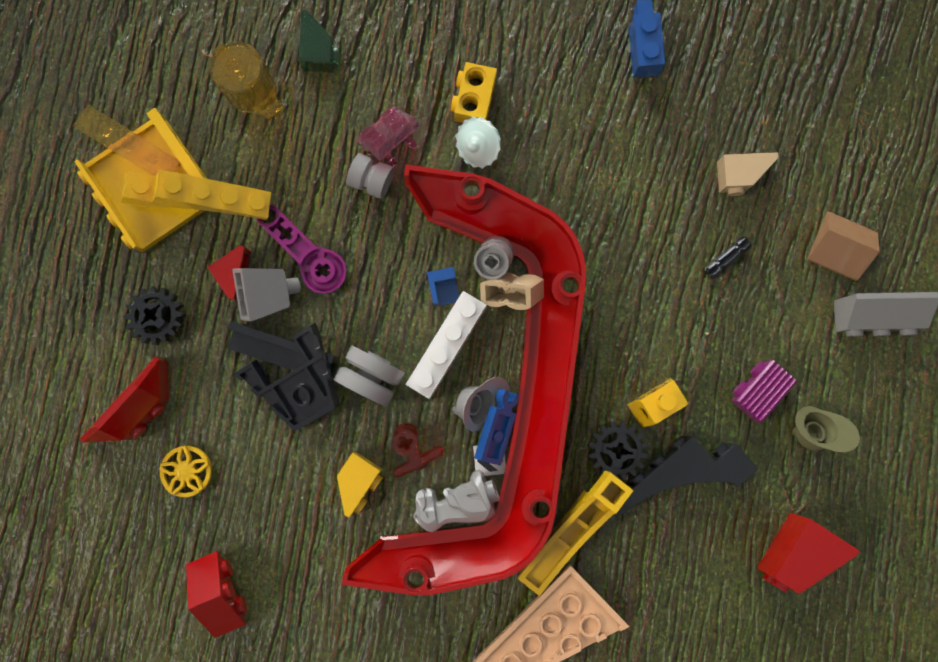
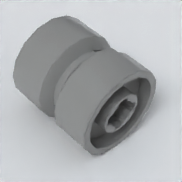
M358 153L349 168L346 184L357 190L366 188L367 194L383 199L393 179L394 167L383 162H378L375 165L371 157Z
M492 236L483 242L474 256V266L480 276L486 279H498L506 273L514 259L515 251L511 242L502 236Z

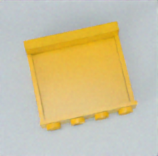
M156 108L146 113L150 118L147 123L84 164L78 159L74 161L80 169L77 173L86 185L90 184L95 191L92 193L93 198L100 206H105L109 212L106 216L115 228L119 227L124 234L121 236L122 241L129 249H135L142 253L204 212L203 210L182 208H148L121 203L127 170L156 176L159 169L206 178L171 125Z

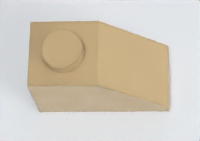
M778 152L723 155L717 162L719 193H728V196L745 194L778 159Z

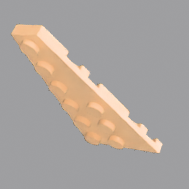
M569 564L547 586L543 593L537 596L472 662H560L580 652L581 649L595 642H600L619 630L622 631L628 628L629 625Z

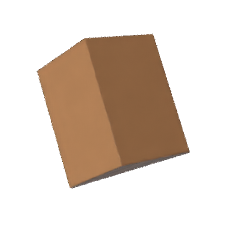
M828 211L807 260L854 281H858L880 252L878 232Z

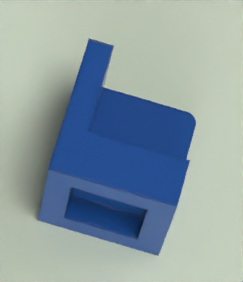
M454 267L427 272L434 307L456 303L459 293Z

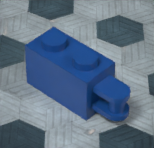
M637 0L633 10L634 15L628 27L633 78L659 76L665 65L660 13H653L652 0Z

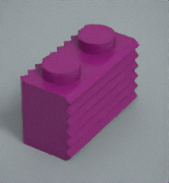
M768 360L764 363L762 361L758 362L750 371L752 377L747 382L742 381L733 390L735 396L731 399V402L755 423H762L797 383V380L774 360Z

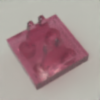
M394 106L385 110L375 124L364 128L355 141L375 159L380 161L382 158H385L394 167L397 162L390 152L403 140L409 147L415 149L417 145L410 134L420 125L414 117Z

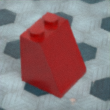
M790 513L757 566V569L764 573L762 579L785 593L791 589L800 594L856 557L860 551L813 520Z

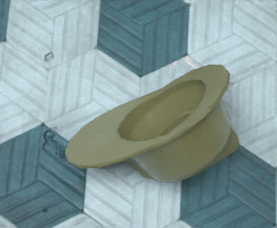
M812 406L802 407L797 411L795 416L796 426L792 431V435L796 436L798 442L806 449L812 451L827 449L834 452L847 453L858 447L860 441L859 431L849 419Z

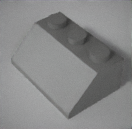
M938 292L857 293L834 300L835 331L846 332V337L864 336L863 332H873V336H890V331H900V336L918 335V330L930 327L938 306Z

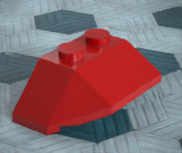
M154 357L79 440L83 443L135 440L139 438L147 429L145 425L151 419H155L165 410L164 404L169 400L168 361L164 358Z

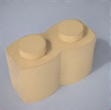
M506 272L498 279H487L480 283L481 302L491 307L507 305L516 310L529 309L544 298V279L531 274L518 277L515 274Z

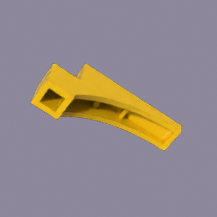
M159 169L156 176L127 170L121 203L148 208L167 207L212 211L266 220L269 214L271 192Z
M605 470L589 492L584 490L550 533L542 550L521 571L517 578L540 596L579 548L612 515L619 511L633 490L611 472Z

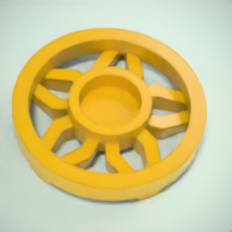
M181 446L171 450L164 457L159 468L163 486L170 494L178 497H191L199 494L208 486L212 477V464L209 457L201 449L194 446ZM183 450L186 455V461L182 460ZM190 451L197 453L202 459L192 461ZM176 453H178V454H177V461H178V463L175 462V461L169 462V460L171 459V457H172L173 455H175ZM205 462V464L198 469L196 463ZM174 466V472L166 469V467ZM206 469V477L204 482L202 483V480L200 476H198V473H201ZM166 474L169 476L175 475L171 483L168 482ZM195 479L199 488L194 486L191 481ZM176 481H180V485L174 489ZM186 484L187 487L194 490L188 493L180 492Z

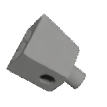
M232 269L241 320L254 321L286 309L290 306L289 295L300 293L301 290L299 279L297 277L286 279L284 269Z

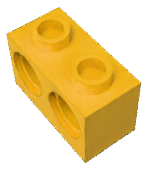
M466 62L464 71L459 70L456 86L460 87L458 96H453L450 110L454 112L456 122L463 123L464 120L470 119L472 116L476 118L483 117L487 120L496 82L497 68ZM477 78L483 83L479 86H473L469 82ZM468 103H473L477 106L474 111H467L463 107Z

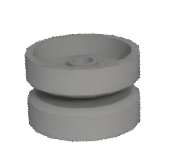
M351 345L345 358L347 362L358 367V371L355 372L347 367H340L333 380L380 405L388 407L394 394L390 389L380 385L383 380L393 386L399 385L405 373L391 366V362L370 351L366 353Z

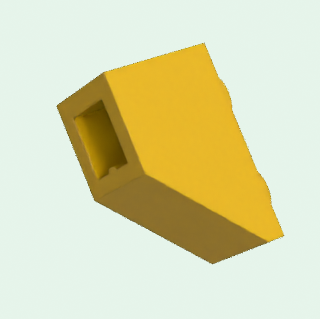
M353 452L337 475L344 515L348 518L354 512L358 515L368 502L364 497L369 489L374 492L383 479L379 475L383 469L357 452Z

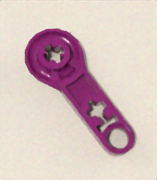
M270 204L269 211H275L276 213L275 221L266 224L263 222V219H256L297 261L306 286L312 291L321 294L332 293L339 289L345 281L347 273L345 262L341 256L332 250L314 245L276 206ZM280 225L288 232H291L293 236L291 240L284 239V235L277 229ZM321 266L324 268L330 266V269L327 270L330 274L327 277L324 275L318 277V274H320L318 269Z

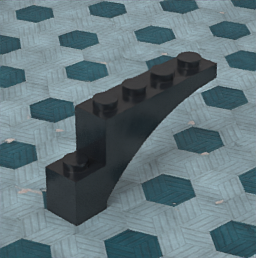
M681 435L670 444L672 449L668 453L657 455L649 463L652 467L645 473L642 471L638 472L636 476L630 479L631 485L629 487L633 492L614 516L618 518L632 506L654 494L685 484L728 482L732 486L739 487L758 468L736 443L726 444L724 442L712 451L714 456L711 457L694 436H686L684 438Z

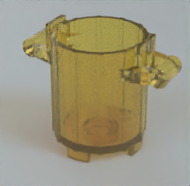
M229 42L226 45L222 43L213 51L214 56L210 60V75L216 83L215 85L232 106L241 110V112L258 113L261 116H265L268 120L283 109L275 94L276 83L254 47L245 42Z

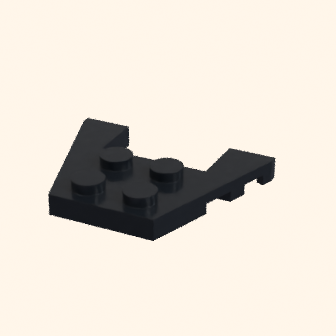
M316 323L292 336L307 362L287 375L271 383L257 360L234 373L240 381L245 380L252 387L251 391L257 397L261 395L272 405L270 409L294 431L340 405Z

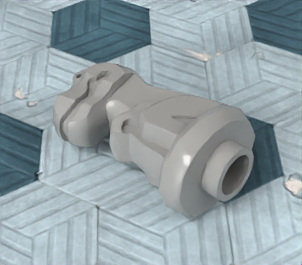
M481 470L472 472L469 482L460 484L455 489L445 488L443 491L445 498L438 501L436 492L432 488L420 489L416 494V512L413 517L423 529L429 532H435L449 523L484 522L496 515L494 502L500 501L494 481H487L484 473Z

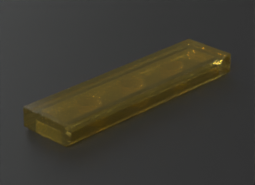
M88 104L73 125L77 130L151 175L156 176L159 169L177 172L181 166L178 159Z

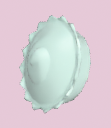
M472 116L470 119L464 120L463 124L458 126V133L455 135L459 156L464 158L465 164H471L473 168L480 167L483 169L486 166H491L493 161L497 160L498 153L501 150V138L498 130L492 125L491 121H487L483 117L476 118Z

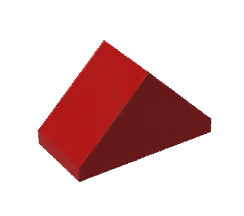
M244 246L236 247L207 267L228 299L235 302L238 301L232 269L248 268L251 251Z

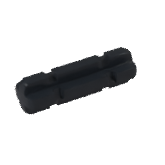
M744 236L739 238L715 259V262L713 261L705 267L706 274L712 279L719 276L723 270L727 269L752 247L751 242Z

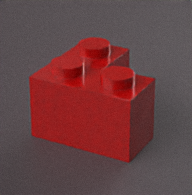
M216 551L186 564L188 610L210 634L217 638L245 626V613L248 611L245 599L236 594L231 583L230 576L233 575V568L229 560H224Z

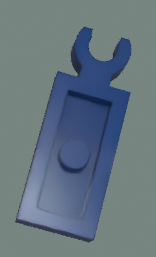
M498 389L496 393L497 405L496 407L490 406L474 456L475 459L501 466L516 417V413L511 412V410L517 404L519 394L513 392L508 394L507 390Z

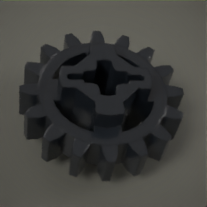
M151 286L150 293L145 289H141V297L132 295L131 298L134 304H126L125 306L131 310L130 314L124 315L125 319L131 321L126 326V329L135 330L132 337L136 339L141 338V343L149 344L151 341L152 345L159 346L160 339L164 343H170L169 335L178 337L179 334L176 328H184L185 326L179 322L180 318L186 317L185 313L179 311L184 304L175 302L178 296L174 293L169 294V290L162 288L159 292L157 287ZM153 299H161V301L157 300L154 304L148 302ZM154 312H156L155 315H156V317H158L156 321H154V319H155V317H154V315H153ZM156 328L162 330L161 332L155 334L149 333L150 331L153 332Z
M609 421L608 429L604 425H600L601 433L591 434L596 440L595 443H588L587 445L594 450V452L588 454V457L596 459L592 467H601L600 475L606 470L616 477L619 474L621 480H626V473L629 472L632 476H636L634 468H644L640 459L648 458L647 454L642 453V449L648 447V444L640 443V439L644 435L643 433L634 434L636 426L631 425L626 429L625 421H620L618 427H616L614 421ZM615 432L613 439L607 443L602 442L607 435ZM626 435L632 439L635 449L631 448L627 443ZM619 443V447L629 453L618 454L616 458V454L606 448L617 447ZM600 452L605 453L608 457L609 466L603 462ZM629 458H633L629 465H627L624 468H620L622 467V463L624 461H626Z

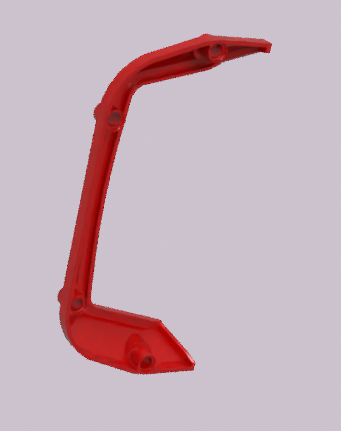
M405 164L404 182L427 217V221L481 244L489 237L502 236L511 242L515 251L514 258L519 259L526 266L528 274L544 279V298L531 308L526 309L519 399L509 454L499 494L500 501L497 502L496 515L484 524L439 529L435 532L421 531L382 536L346 566L343 573L342 585L407 595H434L504 580L520 572L539 554L552 531L557 507L586 287V265L583 251L576 235L564 220L548 208L490 178L472 173ZM468 186H476L480 192L475 196H469L465 193V189ZM566 280L575 282L577 291L575 293L566 292L563 288V282ZM539 501L546 502L548 505V510L543 516H537L533 513V507ZM412 572H419L423 575L424 581L419 585L412 584L408 575Z

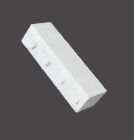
M464 291L461 293L407 381V386L428 399L432 398L486 310V304Z

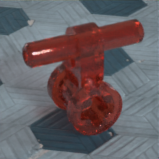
M402 423L394 431L393 448L398 454L408 456L409 461L393 468V473L395 477L399 478L413 470L419 471L427 467V463L443 456L445 452L442 446L439 445L422 454L418 447L417 428L410 423Z

